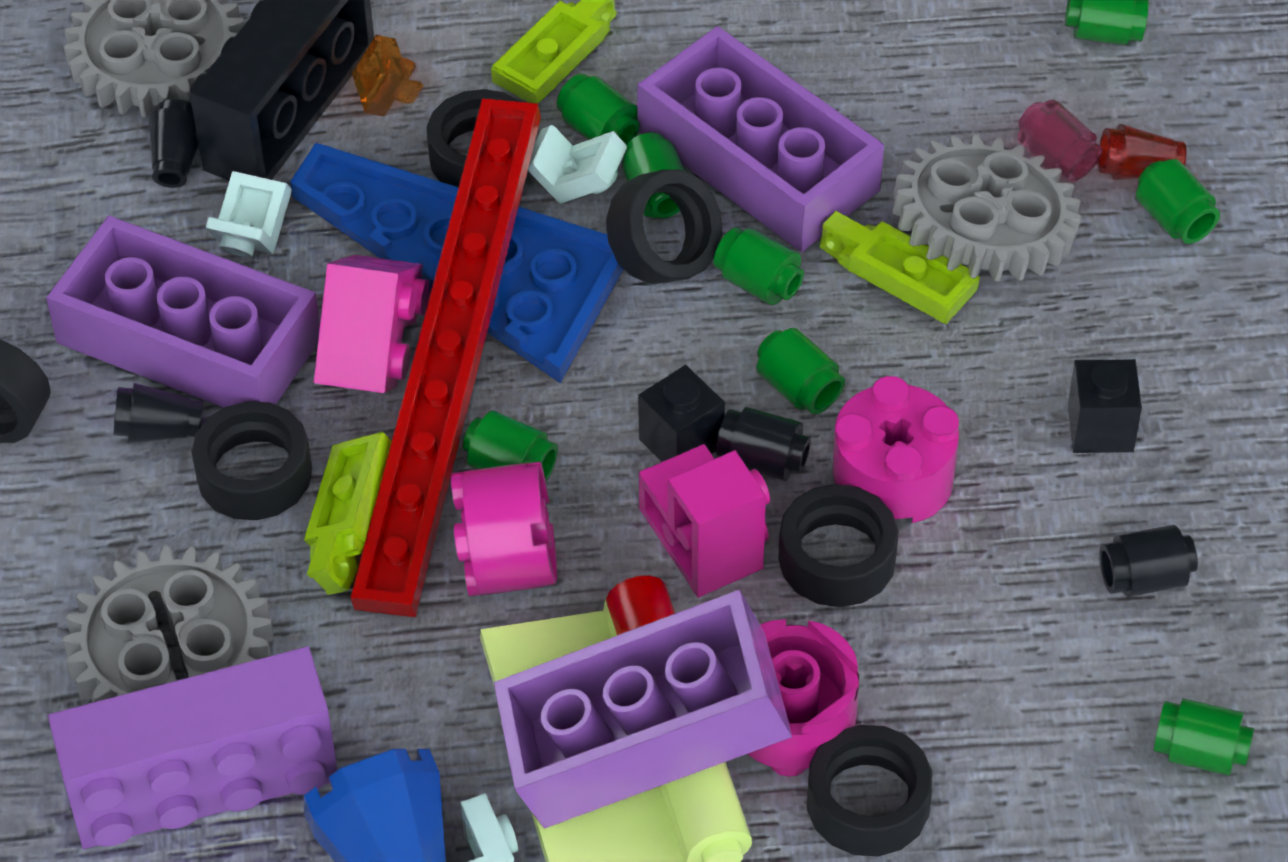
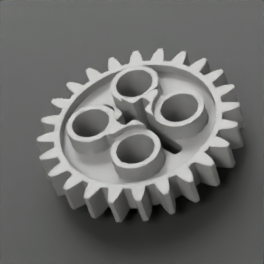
M83 0L85 12H72L73 27L65 28L67 44L64 45V50L74 83L81 82L82 92L85 97L97 94L98 104L102 108L116 100L118 112L121 115L129 111L133 105L139 106L141 117L146 118L152 107H156L164 100L180 99L190 102V90L195 79L200 74H205L220 56L225 42L230 37L236 36L242 29L244 20L240 18L238 4L229 3V0Z
M973 134L971 143L964 145L957 136L951 135L947 148L938 141L931 140L928 152L916 148L914 149L911 161L904 160L902 162L900 174H897L892 198H894L892 214L900 216L897 226L899 230L912 231L909 241L911 246L929 245L927 259L932 260L942 255L949 258L947 270L952 271L960 264L968 266L971 278H976L980 270L985 269L989 270L995 281H1000L1003 271L1009 270L1020 281L1024 279L1027 267L1034 273L1043 275L1047 263L1058 266L1060 265L1063 253L1069 254L1071 252L1082 217L1078 215L1081 202L1079 199L1071 197L1074 189L1072 183H1059L1062 173L1060 168L1047 170L1042 168L1045 159L1043 155L1027 159L1023 157V145L1016 146L1012 151L1005 150L1002 138L998 137L993 141L992 146H987L983 144L981 138L976 134Z
M163 546L159 561L153 562L150 561L142 550L137 551V566L131 569L118 560L114 561L113 566L116 577L113 580L94 575L92 581L96 595L87 593L77 594L76 599L80 613L67 614L66 621L70 634L63 636V644L67 655L66 663L71 680L76 681L81 699L92 698L93 702L178 680L173 671L165 639L159 630L156 613L150 601L154 597L162 599L175 644L179 647L182 664L188 678L271 656L269 642L274 640L266 597L259 596L257 581L254 578L243 581L241 565L238 563L223 570L220 553L217 552L211 554L203 563L198 562L196 549L193 546L186 550L182 559H173L170 547ZM190 603H196V604H194V605L185 606V605L190 604ZM136 621V622H134V623H132V624L123 625V624H125V623H127V622ZM207 652H216L212 655L200 656ZM146 671H154L147 675H139Z

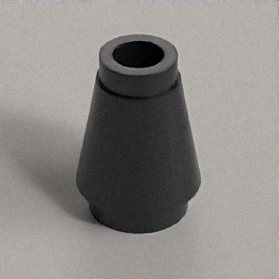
M180 99L164 100L156 106V111L149 117L152 179L163 187L177 188L186 184L187 175L189 174L199 144L196 138V126L190 102Z
M134 383L133 388L118 387L113 435L128 437V443L187 438V436L195 437L201 426L203 401L191 400V398Z

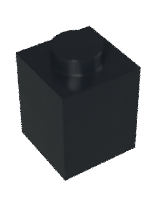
M1136 359L1075 360L1068 400L1073 453L1134 452L1142 410Z
M685 364L638 394L639 440L661 462L703 444L713 454L716 452L720 427L725 417V401Z

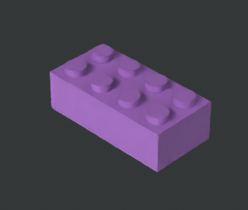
M719 26L713 28L637 84L639 132L641 134L654 132L663 135L666 140L674 144L684 166L801 253L821 238L824 222L835 211L848 217L881 189L884 144Z
M109 215L46 297L58 344L223 408L246 401L269 402L276 405L317 346L319 339L320 321L316 292Z
M740 589L494 682L515 791L544 829L792 738L765 632Z
M309 646L47 714L64 785L83 849L98 845L115 846L135 835L161 828H182L202 817L228 810L235 812L245 811L255 807L262 801L291 793L306 794L316 786L317 789H320L323 785L330 783L328 777L337 771L329 712Z

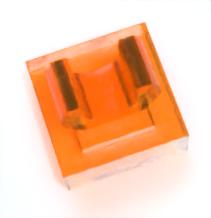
M375 35L352 73L364 112L367 114L384 117L395 100L406 104L413 103L423 88L422 82L409 80L416 65L412 60L401 56L395 38Z

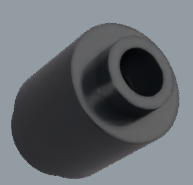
M745 407L742 412L729 409L720 427L716 444V455L722 456L735 450L749 471L756 469L762 475L787 481L792 471L801 473L804 469L810 450L811 437L803 435L802 422Z
M1174 524L1115 535L1113 542L1102 544L1099 550L1100 568L1107 590L1111 594L1123 592L1126 597L1185 587L1189 583L1190 573L1196 572L1198 568L1197 551L1193 539L1190 535H1182L1180 529Z

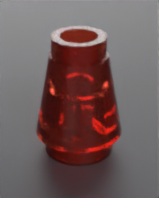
M1119 124L1116 129L1105 128L1102 132L1098 149L1099 172L1111 174L1112 179L1115 181L1137 179L1149 165L1156 161L1177 159L1185 166L1187 156L1186 144L1184 141H1175L1174 139L1125 124Z

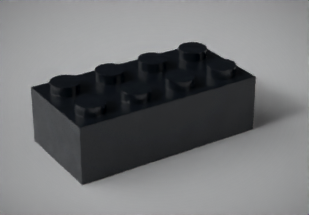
M260 0L255 5L250 19L236 36L230 37L225 42L220 56L205 74L202 73L195 79L190 90L189 101L193 109L196 138L199 144L203 171L230 181L232 171L270 180L274 178L375 47L370 0Z

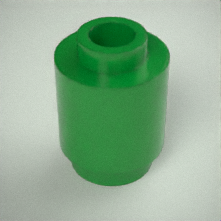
M1068 0L1065 26L1074 27V39L1126 46L1129 40L1142 42L1147 23L1149 1Z
M577 74L562 87L557 98V109L562 112L564 122L587 140L614 131L627 145L631 139L637 136L640 128L637 106L601 78Z
M643 133L627 143V149L622 160V169L627 181L638 175L659 170L681 169L685 171L674 144L666 140L659 133ZM661 192L655 193L649 198L644 215L652 218H668L679 213L680 209L667 194Z
M1179 160L1156 161L1141 173L1138 179L1139 186L1136 190V199L1172 238H1181L1184 243L1192 244L1203 239L1214 229L1220 218V211L1215 207V197Z
M738 226L731 228L720 241L714 255V267L722 271L723 279L769 305H776L782 299H791L800 288L804 278V270L800 268V254L754 228L746 230Z
M797 328L774 331L759 346L757 351V357L759 358L756 365L757 373L798 410L807 409L811 414H820L828 409L843 391L845 379L839 374L838 364Z
M494 410L489 411L483 418L476 417L469 425L463 439V450L468 452L467 463L475 469L526 462H541L545 480L547 481L558 456V445L548 441L547 433Z
M1182 698L1181 704L1165 701L1158 724L1154 752L1169 755L1168 762L1230 776L1233 763L1246 766L1254 728L1242 725L1244 712L1185 698Z

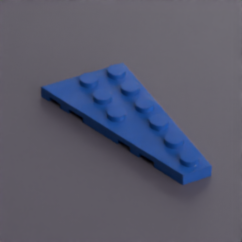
M315 143L290 181L292 197L379 258L423 264L421 279L429 281V293H431L459 187ZM518 207L487 333L559 383L562 382L624 270L615 259L608 243L607 234Z

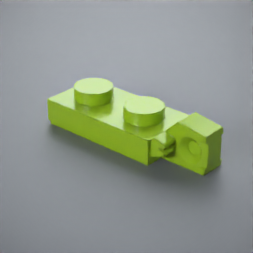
M580 0L577 4L572 2L566 4L559 1L492 65V82L528 103L539 104L604 40L610 31V22L617 15L615 0Z
M835 211L822 226L820 248L837 259V262L845 269L944 324H947L978 289L980 276L971 278L968 267L960 264L952 271L947 270L949 258L942 255L932 260L927 259L929 246H911L909 244L911 236L883 221L877 226L869 224L863 226Z
M384 432L332 445L304 537V541L310 546L311 561L307 575L325 589V593L328 595L348 591L358 570L355 556L363 552L392 442Z

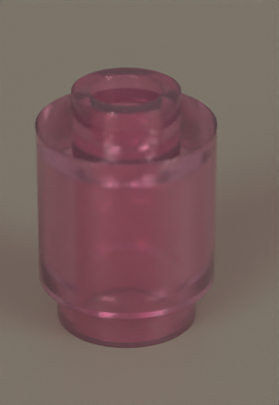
M1055 99L1044 103L1036 102L1032 104L1019 120L1018 127L1020 130L1017 137L1019 144L1023 145L1034 157L1043 155L1045 157L1043 165L1047 169L1060 168L1062 170L1060 178L1065 176L1070 182L1082 179L1095 167L1101 157L1102 148L1096 143L1095 133Z

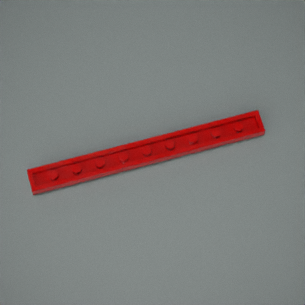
M482 98L350 597L354 610L416 617L541 120L538 103Z

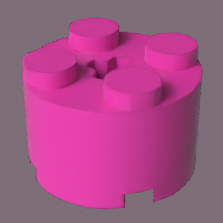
M886 376L878 379L873 384V387L867 388L850 398L836 418L832 464L835 484L859 487L879 497L893 512L895 519L912 517V523L928 519L946 504L952 493L959 441V418L956 412L934 394L922 388L908 385L901 378Z
M526 462L451 473L453 501L455 509L461 510L462 523L454 524L455 546L459 562L464 561L468 595L484 596L556 585L555 581H557L558 574L553 523L549 521L547 504L550 502L541 462Z
M780 619L763 623L761 627L767 639L792 738L748 753V755L756 761L770 766L777 774L791 777L797 776L809 768V763L821 744L830 741L844 729L856 726L859 674L856 655L849 643L838 632L822 623L808 620L807 627L786 625L787 619Z

